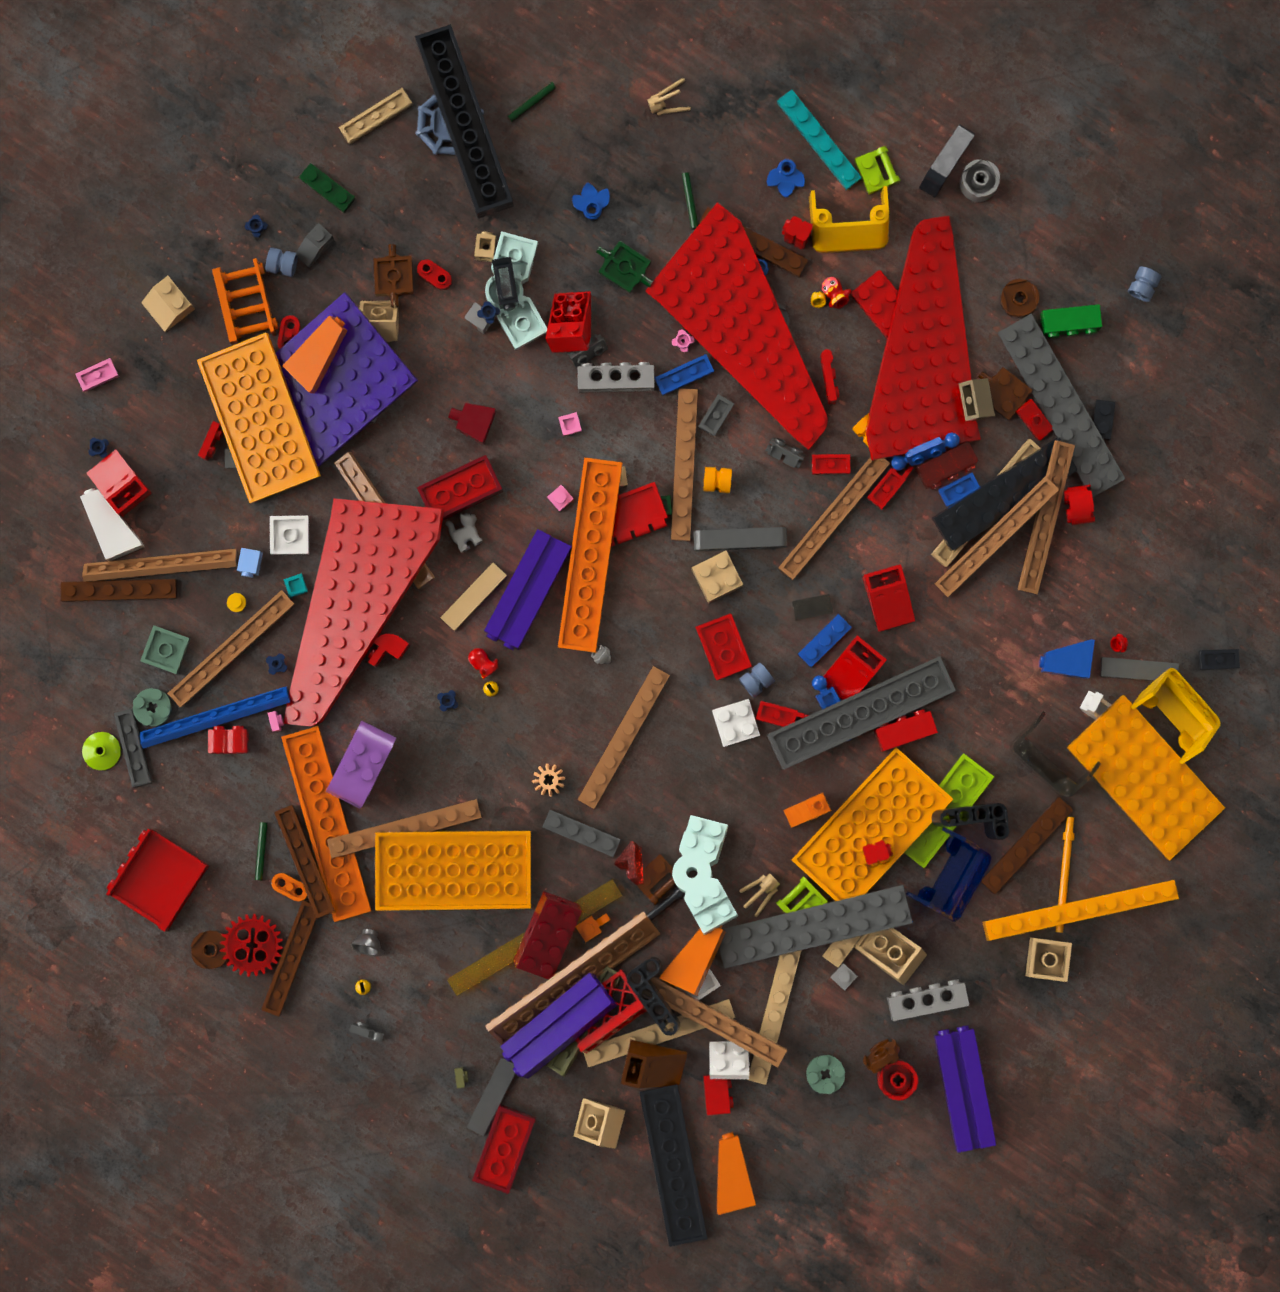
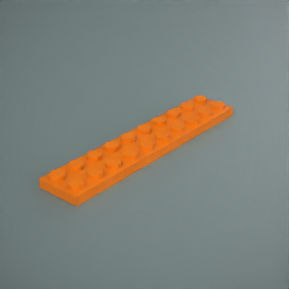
M584 457L559 634V648L595 653L597 651L623 466L622 462Z
M319 726L282 736L281 739L317 865L336 911L332 913L334 922L371 912L372 909L355 852L331 858L327 839L349 834V829L340 799L325 792L333 778Z

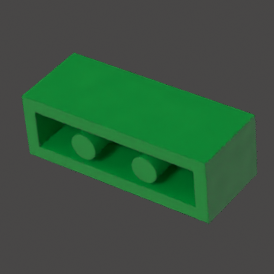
M1100 304L1043 310L1040 313L1042 333L1050 339L1058 338L1061 334H1067L1068 337L1077 336L1080 332H1086V335L1096 334L1102 328Z

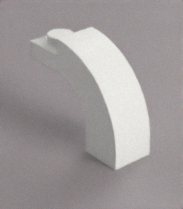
M1088 691L1080 709L1096 720L1111 704L1103 699L1102 694Z

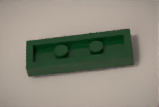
M311 163L299 176L302 182L343 213L346 212L356 199L351 193Z

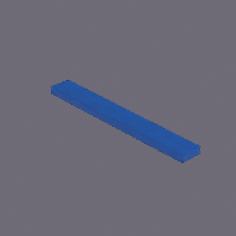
M287 686L142 731L140 732L141 746L144 749L290 703L289 691Z

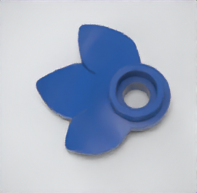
M789 159L782 160L778 168L771 170L767 177V186H777L783 197H788L793 192L794 186L804 187L805 178L803 173L797 170L796 164ZM788 166L790 171L785 172L783 168Z
M586 183L581 195L572 196L574 207L582 211L584 216L590 220L600 217L602 209L608 205L610 199L608 189L597 192L590 183ZM595 208L596 212L592 214L589 212V209Z

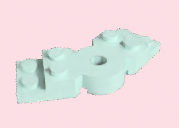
M501 231L494 259L511 257L519 306L510 311H505L504 308L500 309L495 276L487 281L485 295L487 301L500 309L497 319L513 347L517 350L547 333L545 323L532 300L524 296L522 286L523 283L529 280L538 241ZM508 267L498 269L501 288L510 290L509 294L503 296V298L511 297L512 291Z
M691 815L679 847L682 857L676 861L672 873L677 887L685 893L684 900L705 935L738 917L719 880L712 878L711 866L718 863L728 825ZM690 871L698 872L695 878H689L688 874Z

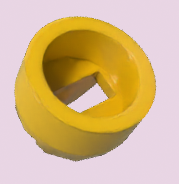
M821 291L814 292L811 295V305L816 308L825 306V294Z
M489 681L485 683L483 691L487 696L493 697L497 695L499 687L495 682ZM490 684L495 692L491 693L487 685Z
M359 980L355 985V990L360 995H366L371 990V984L368 980ZM362 982L364 985L365 992H362L360 983Z

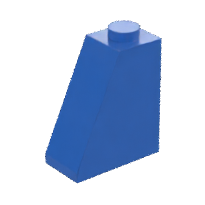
M1087 640L1044 653L1043 656H1040L1039 667L1042 668L1041 672L1082 679L1090 678L1095 640Z

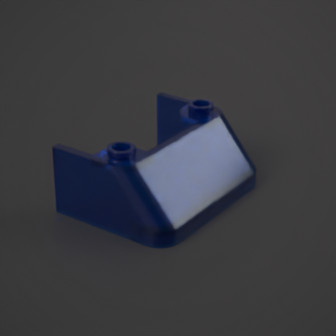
M943 827L942 831L951 836L946 842V851L950 854L949 859L933 888L929 886L922 888L918 896L907 892L906 895L948 920L956 922L962 916L989 867L991 855L969 839Z

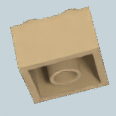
M727 551L692 567V572L708 604L743 587V583Z
M1030 937L1025 976L1067 982L1072 943Z

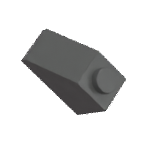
M318 223L301 243L296 252L298 258L310 268L335 240Z

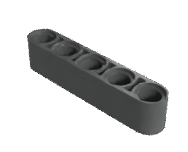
M786 527L693 531L694 551L788 547Z

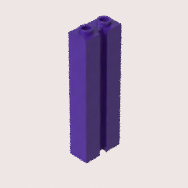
M537 529L484 630L488 633L486 637L495 642L498 639L505 642L503 646L511 650L515 648L520 649L571 552L572 546Z
M588 973L500 1046L504 1051L502 1055L508 1062L512 1061L514 1063L513 1070L519 1077L522 1076L529 1079L614 1009L617 1004L594 974Z
M967 1025L957 1027V1031L950 1032L949 1029L939 1030L938 1034L934 1035L955 1149L959 1153L977 1148L996 1146L974 1029L969 1028Z

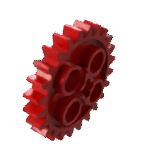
M245 914V920L238 916V923L230 921L233 927H225L228 934H221L226 938L225 941H220V944L225 945V948L220 949V952H226L222 959H229L226 966L233 964V972L240 969L239 975L246 971L247 977L250 976L251 972L258 976L259 970L265 974L266 967L272 970L271 962L278 963L274 959L275 956L281 957V954L277 952V950L283 949L282 946L278 945L283 939L277 938V935L281 932H274L277 925L269 926L271 920L268 919L263 922L264 916L262 915L258 920L256 919V914L252 915V919H249L248 914ZM254 928L253 943L256 944V947L252 948V961L249 963L250 948L246 947V944L250 943L251 929ZM241 929H245L248 933L245 940H240L237 936ZM260 931H265L267 934V939L263 942L257 939V934ZM242 948L245 950L246 956L244 959L239 960L236 958L235 953L238 949ZM259 950L265 953V958L262 961L255 959V953Z

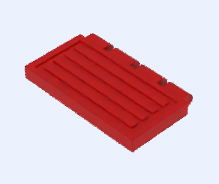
M656 482L618 495L611 547L615 546L614 538L617 539L618 544L632 540V531H634L636 537H640L651 532L649 527L651 524L654 531L667 526L665 519L668 518Z

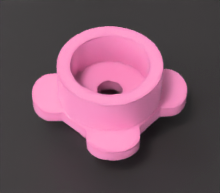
M679 330L676 338L672 339V345L679 347L681 352H687L689 345L694 343V337L689 336L684 330Z

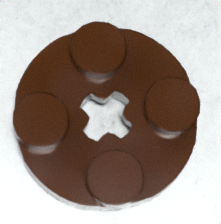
M1014 279L1003 288L1000 297L1001 305L1009 316L1026 317L1038 305V289L1034 284L1025 279ZM1018 293L1025 297L1022 303L1015 300Z
M209 930L198 934L191 943V956L199 967L214 969L222 966L227 961V959H222L226 952H220V949L225 948V945L220 944V941H225L226 939L221 935L222 933ZM207 945H208V946H212V945H213V946L215 947V948H214V951H215L214 954L210 953V954L208 955V954L206 953V952H207V949H206V946H207Z
M888 1039L883 1040L870 1049L871 1054L868 1057L865 1054L863 1063L868 1070L878 1073L884 1066L889 1063L893 1064L899 1059L900 1046L894 1039H892V1042Z

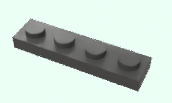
M549 810L542 826L547 830L611 857H614L621 840L552 810Z

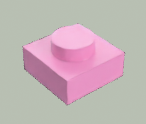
M577 412L558 417L563 437L582 432Z
M562 485L547 496L559 512L574 500Z
M276 711L269 712L268 717L272 732L282 731L281 726L284 725L282 715H278Z

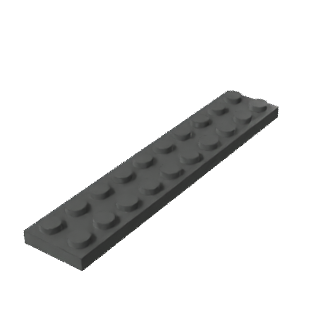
M1032 314L998 332L1026 384L1032 389L1034 398L1052 425L1057 438H1060L1062 442L1075 445L1072 460L1077 467V473L1083 484H1090L1092 497L1125 480L1123 473Z
M939 656L767 734V737L782 770L956 690Z
M904 885L724 928L722 930L726 933L719 949L725 969L911 924L913 921Z

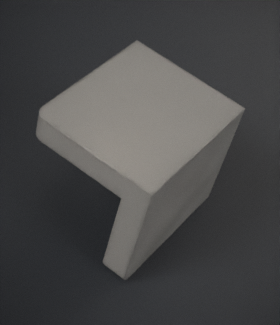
M474 303L465 315V319L484 334L491 324H488L485 319L478 317L477 312L482 307Z

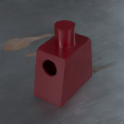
M465 403L462 411L452 407L448 418L458 421L457 431L484 445L494 420L496 409Z

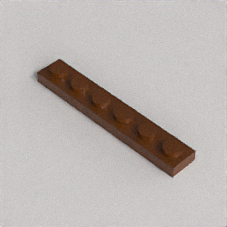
M707 207V209H706V211L704 212V214H703V216H702V218H701L699 224H700V223L702 222V220L706 217V215L710 212L711 208ZM743 226L756 256L799 278L808 259Z
M176 579L61 582L62 602L177 599Z
M1057 797L980 882L993 894H996L1073 809L1060 797Z
M290 805L274 812L316 918L320 919L336 912L294 806Z
M302 900L261 1008L262 1011L278 1017L281 1015L317 920L311 903Z

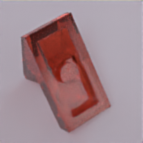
M630 842L614 865L621 870L627 869V877L634 884H644L642 848L635 842Z

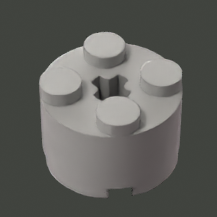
M982 159L974 160L965 167L959 181L960 189L963 195L974 203L986 201L996 192L1000 182V173L992 162ZM977 179H978V180H981V179H982V180H983V183L977 182L976 180H977Z

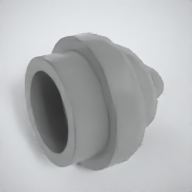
M597 646L596 653L593 652L591 655L594 662L597 664L610 663V650L606 646Z

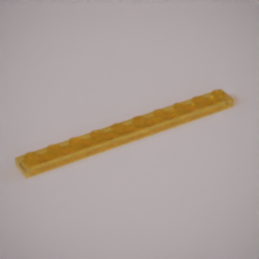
M613 879L575 901L582 909L578 922L622 896ZM525 932L448 978L447 981L456 996L514 962L513 959Z

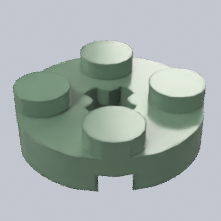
M153 688L145 689L133 700L134 716L143 725L157 727L169 719L172 711V702L170 697L163 691ZM151 702L152 704H157L156 712L154 713L148 711Z
M820 1055L809 1062L806 1069L807 1081L816 1092L831 1094L842 1086L845 1080V1069L836 1057ZM829 1069L830 1078L822 1079L820 1072Z

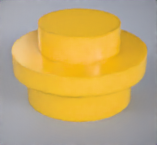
M233 593L227 599V606L233 612H240L246 607V599L240 593Z

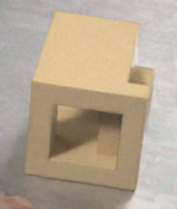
M482 232L477 234L475 260L492 262L497 240L493 233ZM489 245L490 248L488 250H484L483 246Z

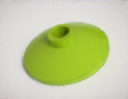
M97 732L86 739L82 754L85 762L91 768L107 770L119 761L121 747L119 741L113 735L106 732ZM102 747L103 753L99 755L97 749Z

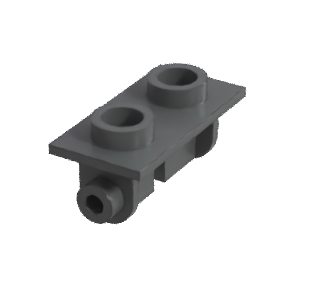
M595 334L590 338L588 351H572L567 354L576 368L583 363H587L593 357L601 355L608 347L601 334Z
M772 437L769 441L770 444H768L765 450L768 452V455L780 460L782 454L786 457L783 462L793 468H799L806 456L800 448L795 446L792 448L786 445V441L778 437L776 439Z

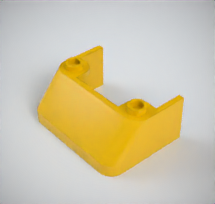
M883 186L881 191V205L873 207L870 212V221L832 223V215L828 210L816 209L815 190H811L809 203L813 227L812 246L815 251L831 253L879 250L887 245L889 237L887 186Z
M1170 668L1161 674L1140 693L1131 705L1132 709L1141 704L1150 709L1157 705L1181 732L1178 737V743L1185 750V754L1179 761L1181 764L1204 751L1220 727L1219 717L1174 668Z

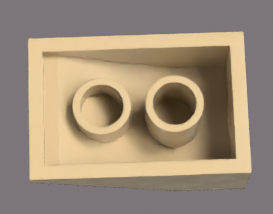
M894 928L863 935L854 946L855 949L903 986L927 956L921 947Z

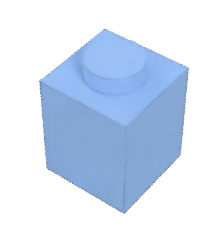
M241 548L237 571L242 573L241 576L253 578V575L259 576L263 555L261 551Z

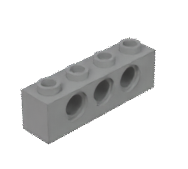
M624 362L619 363L620 366H612V363H601L600 366H593L592 363H583L581 366H577L578 392L654 391V365H650L649 362L638 363L639 365H631V363ZM633 372L639 373V380H631L630 374ZM600 373L602 379L600 381H593L592 375ZM613 373L621 375V379L618 381H613L610 377Z
M959 979L948 981V985L940 986V983L931 984L929 989L922 990L921 987L912 988L910 993L905 994L902 991L892 992L891 996L887 997L892 1021L969 1006L965 983L959 982ZM945 990L951 992V999L948 1001L942 999V993ZM926 994H930L933 998L932 1003L929 1005L923 1003V997ZM907 998H912L914 1002L913 1007L910 1009L904 1007V1001Z

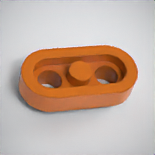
M285 873L276 874L272 878V887L278 893L294 901H302L307 898V893L301 881ZM281 879L285 880L283 887L279 885V880ZM297 888L302 889L303 892L301 895L296 894Z

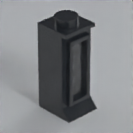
M511 257L494 259L492 264L500 309L504 308L505 311L514 310L516 306H519Z

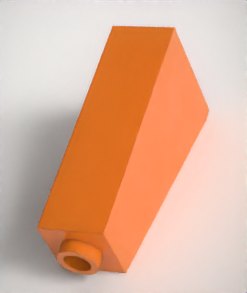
M328 316L283 365L309 393L314 394L318 390L348 331L344 327L345 323L338 316L336 318Z
M820 793L783 811L792 828L831 810L824 794Z
M722 926L705 935L699 929L665 969L659 979L698 996L726 933L722 930Z
M733 1132L723 1134L722 1138L719 1139L718 1215L756 1205L738 1134L734 1135Z

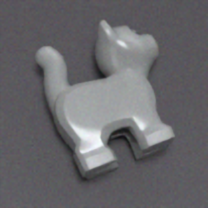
M461 513L460 520L464 528L455 530L454 524L451 521H446L445 523L448 526L453 542L458 545L461 553L471 549L466 545L468 541H472L474 546L483 541L478 536L475 527L477 520L475 514Z

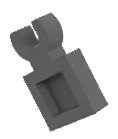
M357 1021V1024L353 1023L349 1031L379 1042L384 1037V1033L374 1031L368 1028V1024Z

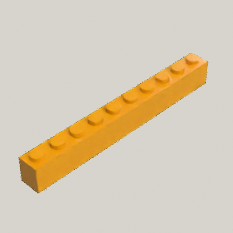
M1175 880L984 921L983 927L986 939L990 941L1176 900L1179 897Z

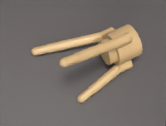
M684 78L647 99L652 114L657 112L659 116L664 113L691 110L690 107L663 109V107H666L664 100L679 94L680 90L665 96L663 95L685 81Z
M770 873L767 876L762 875L758 880L739 890L740 893H743L761 883L759 885L761 889L743 906L744 908H747L764 892L769 893L755 913V917H758L773 894L778 891L776 888L780 884Z

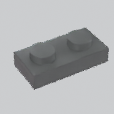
M718 394L698 428L715 437L733 408L734 403Z

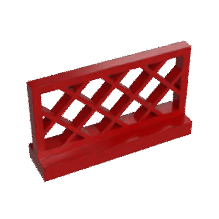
M623 970L618 971L602 983L604 988L609 990L611 997L613 991L622 992L620 1003H616L619 1006L618 1014L615 1016L606 1014L603 1024L599 1028L592 1026L588 1029L585 1038L581 1040L578 1037L575 1040L582 1053L588 1054L647 1011L627 983V976ZM619 977H622L624 980L623 990L614 988L615 980ZM626 993L633 994L636 999L631 1005L624 1004Z

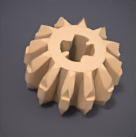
M546 764V771L539 766L538 769L542 772L541 775L536 772L533 774L539 777V780H533V783H540L535 790L538 791L543 787L541 795H545L546 790H548L549 796L553 794L552 789L557 794L560 793L556 787L558 785L564 788V784L559 783V780H565V777H558L563 771L560 769L555 773L556 765H553L552 770H549V764ZM546 775L554 777L552 785H549V783L545 785Z

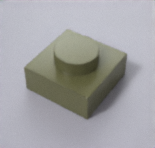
M457 1067L454 1069L457 1089L465 1088L466 1083L469 1082L468 1071H464V1067Z

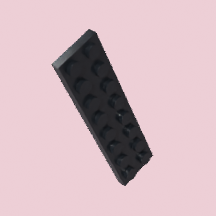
M1060 438L1052 440L932 517L950 551H954L999 522L1046 476L1055 440L1061 441ZM1071 460L1068 476L1077 471L1073 460Z
M678 1085L639 1091L669 1247L706 1240L707 1234Z

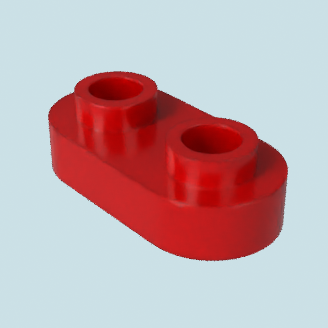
M428 259L419 262L417 272L422 279L439 290H446L451 286L452 278L446 270ZM429 266L430 270L425 272L423 268ZM440 277H445L444 282H439L438 280Z
M286 316L281 321L278 337L279 349L300 332L301 325L295 316ZM290 323L294 324L293 329H288Z

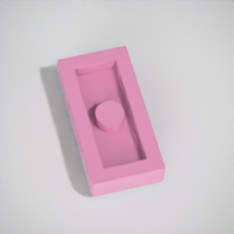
M111 358L76 373V377L84 392L119 377Z

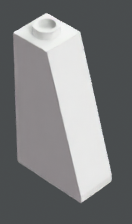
M89 489L84 492L85 495L80 496L107 561H113L145 547L126 521L116 513L98 489Z

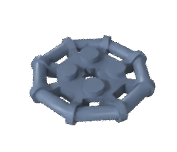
M433 95L417 108L419 112L416 135L425 142L434 155H455L453 147L442 146L443 142L451 141L439 107L434 111L430 110L437 103L435 95ZM426 115L431 116L430 126L425 127ZM433 132L438 138L436 143L428 136V133Z

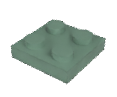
M153 625L140 661L178 674L190 638Z

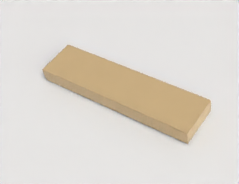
M401 88L343 124L339 129L350 145L411 107L413 103L405 90Z
M492 563L440 618L455 631L507 575L497 565Z

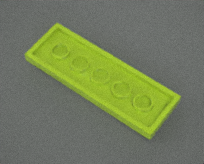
M964 753L939 784L954 799L946 809L973 805L994 778L993 775ZM949 816L943 817V820L949 819ZM932 823L904 854L922 868H925L956 826L937 827Z

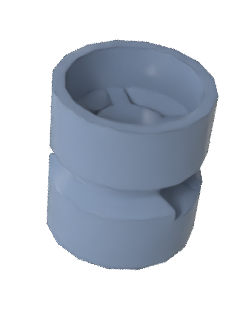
M271 247L266 259V272L277 274L280 271L284 276L293 277L297 266L298 254L290 251L283 253L281 249Z
M1139 267L1135 275L1136 281L1131 283L1128 293L1141 301L1150 302L1155 292L1153 288L1158 286L1162 278L1161 275L1150 268Z
M762 663L754 666L751 673L747 672L739 678V681L753 698L762 692L763 687L768 688L775 682Z

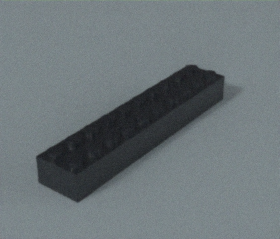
M451 24L415 36L416 44L477 218L479 219L514 207Z

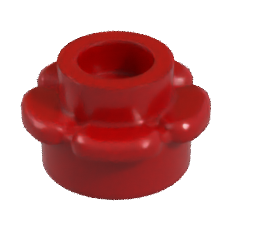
M1117 634L1116 637L1111 639L1110 646L1113 651L1123 653L1127 650L1128 640L1122 634Z

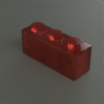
M969 441L918 466L915 470L925 489L931 487L934 490L942 485V481L946 479L952 481L959 477L958 473L964 470L967 473L975 469V464L979 460Z

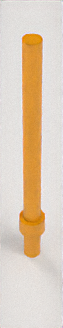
M1074 817L1066 818V829L1063 832L1064 849L1058 905L1066 904L1071 847L1075 837V833H1073ZM1064 924L1056 926L1055 932L1063 933Z

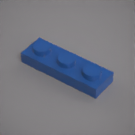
M705 354L654 379L662 396L714 373V369Z
M838 614L797 655L811 668L852 627Z

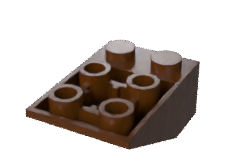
M631 1039L621 1084L636 1088L680 1085L688 1052Z

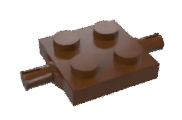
M389 244L388 256L373 258L375 296L391 297V307L395 308L396 306L397 308L399 307L398 296L414 294L412 256L396 255V245L392 244L391 246Z
M1004 367L992 378L983 371L978 376L980 379L988 378L993 408L1008 421L1025 404L1026 398L1032 392L1030 387Z

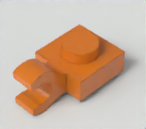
M607 913L596 920L593 916H590L576 925V928L584 941L587 942L602 932L600 926L611 919Z

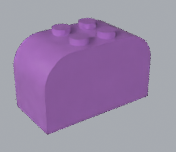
M361 721L325 792L360 809L373 787L396 737Z

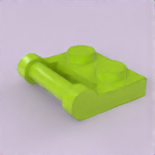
M886 146L857 157L854 160L868 195L882 190L883 186L889 187L900 182V178L898 175L896 176L888 157ZM879 156L889 176V179L885 181L875 159Z
M803 876L799 880L800 883L782 900L779 899L776 904L785 913L823 905L828 901ZM807 888L810 892L790 910L787 905Z

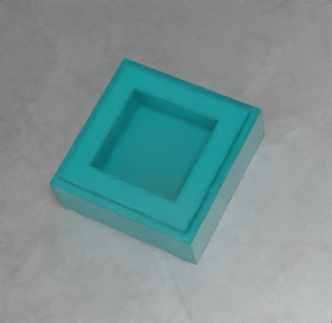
M302 573L283 579L289 598L308 592Z

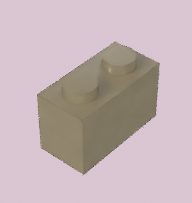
M988 378L973 379L959 383L965 421L982 420L995 416Z

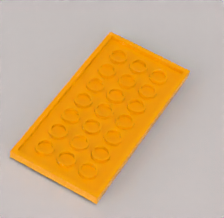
M265 332L197 360L249 503L257 502L321 477L268 333Z
M1122 695L1066 748L1165 858L1170 861L1217 817L1225 807L1186 763L1181 764L1179 762L1181 758L1136 708H1131L1132 703L1125 695Z
M896 747L791 860L835 901L867 894L932 824L933 812L939 809H946L954 799ZM881 840L885 844L889 843L893 853L889 862L884 864L878 863V866L869 868L863 853V846L868 844L874 845L875 842Z
M531 831L375 832V911L531 908Z

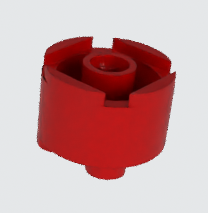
M1090 484L1067 487V490H1064L1065 505L1069 504V509H1066L1067 524L1079 525L1095 522Z
M898 1059L893 1064H887L878 1072L877 1083L880 1090L890 1099L904 1100L916 1090L918 1076L910 1064ZM896 1075H899V1077L902 1078V1081H899L896 1085V1083L893 1081V1078H896Z

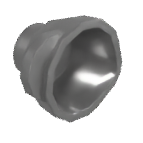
M364 929L362 934L351 944L353 950L369 956L384 955V950L381 949L380 941L377 938L378 932L375 930Z

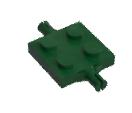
M620 240L610 252L601 246L597 249L596 253L605 258L603 266L598 271L599 274L628 293H631L640 282L649 288L654 282L645 276L646 269L651 264V261Z

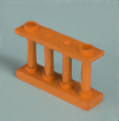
M257 258L253 259L254 267L227 274L222 272L220 267L212 269L229 342L232 346L239 343V338L242 335L270 329L273 336L277 335L275 330L278 329L276 317L272 318L262 276L265 274L263 263H259ZM257 275L259 285L232 292L226 289L225 284L228 281ZM261 292L263 303L237 310L231 309L230 302L233 299ZM261 311L266 312L267 322L242 328L235 326L234 320H237V317Z

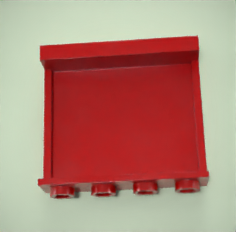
M147 829V831L143 830L140 834L138 845L136 847L133 846L127 855L129 859L126 864L122 863L117 870V873H119L115 880L112 879L108 884L106 895L120 901L159 926L158 928L165 932L169 930L209 865L153 829Z

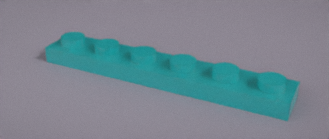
M793 90L777 100V104L846 191L861 180L860 174Z

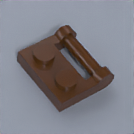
M661 854L632 879L654 905H657L659 903L658 900L676 884L673 877H671L654 894L649 891L668 872L673 876V867Z

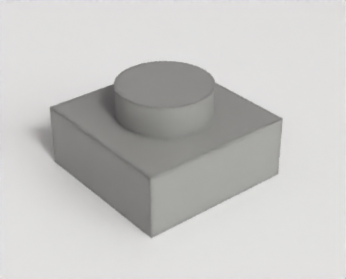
M844 963L830 976L844 991L858 977Z

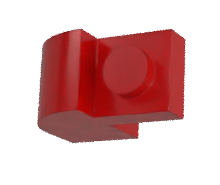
M394 634L380 635L374 641L379 647L371 651L368 656L370 659L368 663L377 667L387 652L400 661L410 647V644Z

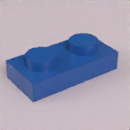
M971 472L940 488L938 492L946 507L980 486Z

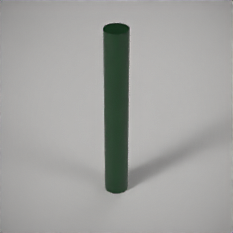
M553 82L507 116L508 119L513 122L556 89Z
M689 172L682 173L689 219L691 229H696L698 221Z
M260 822L255 870V880L261 881L263 880L267 823Z

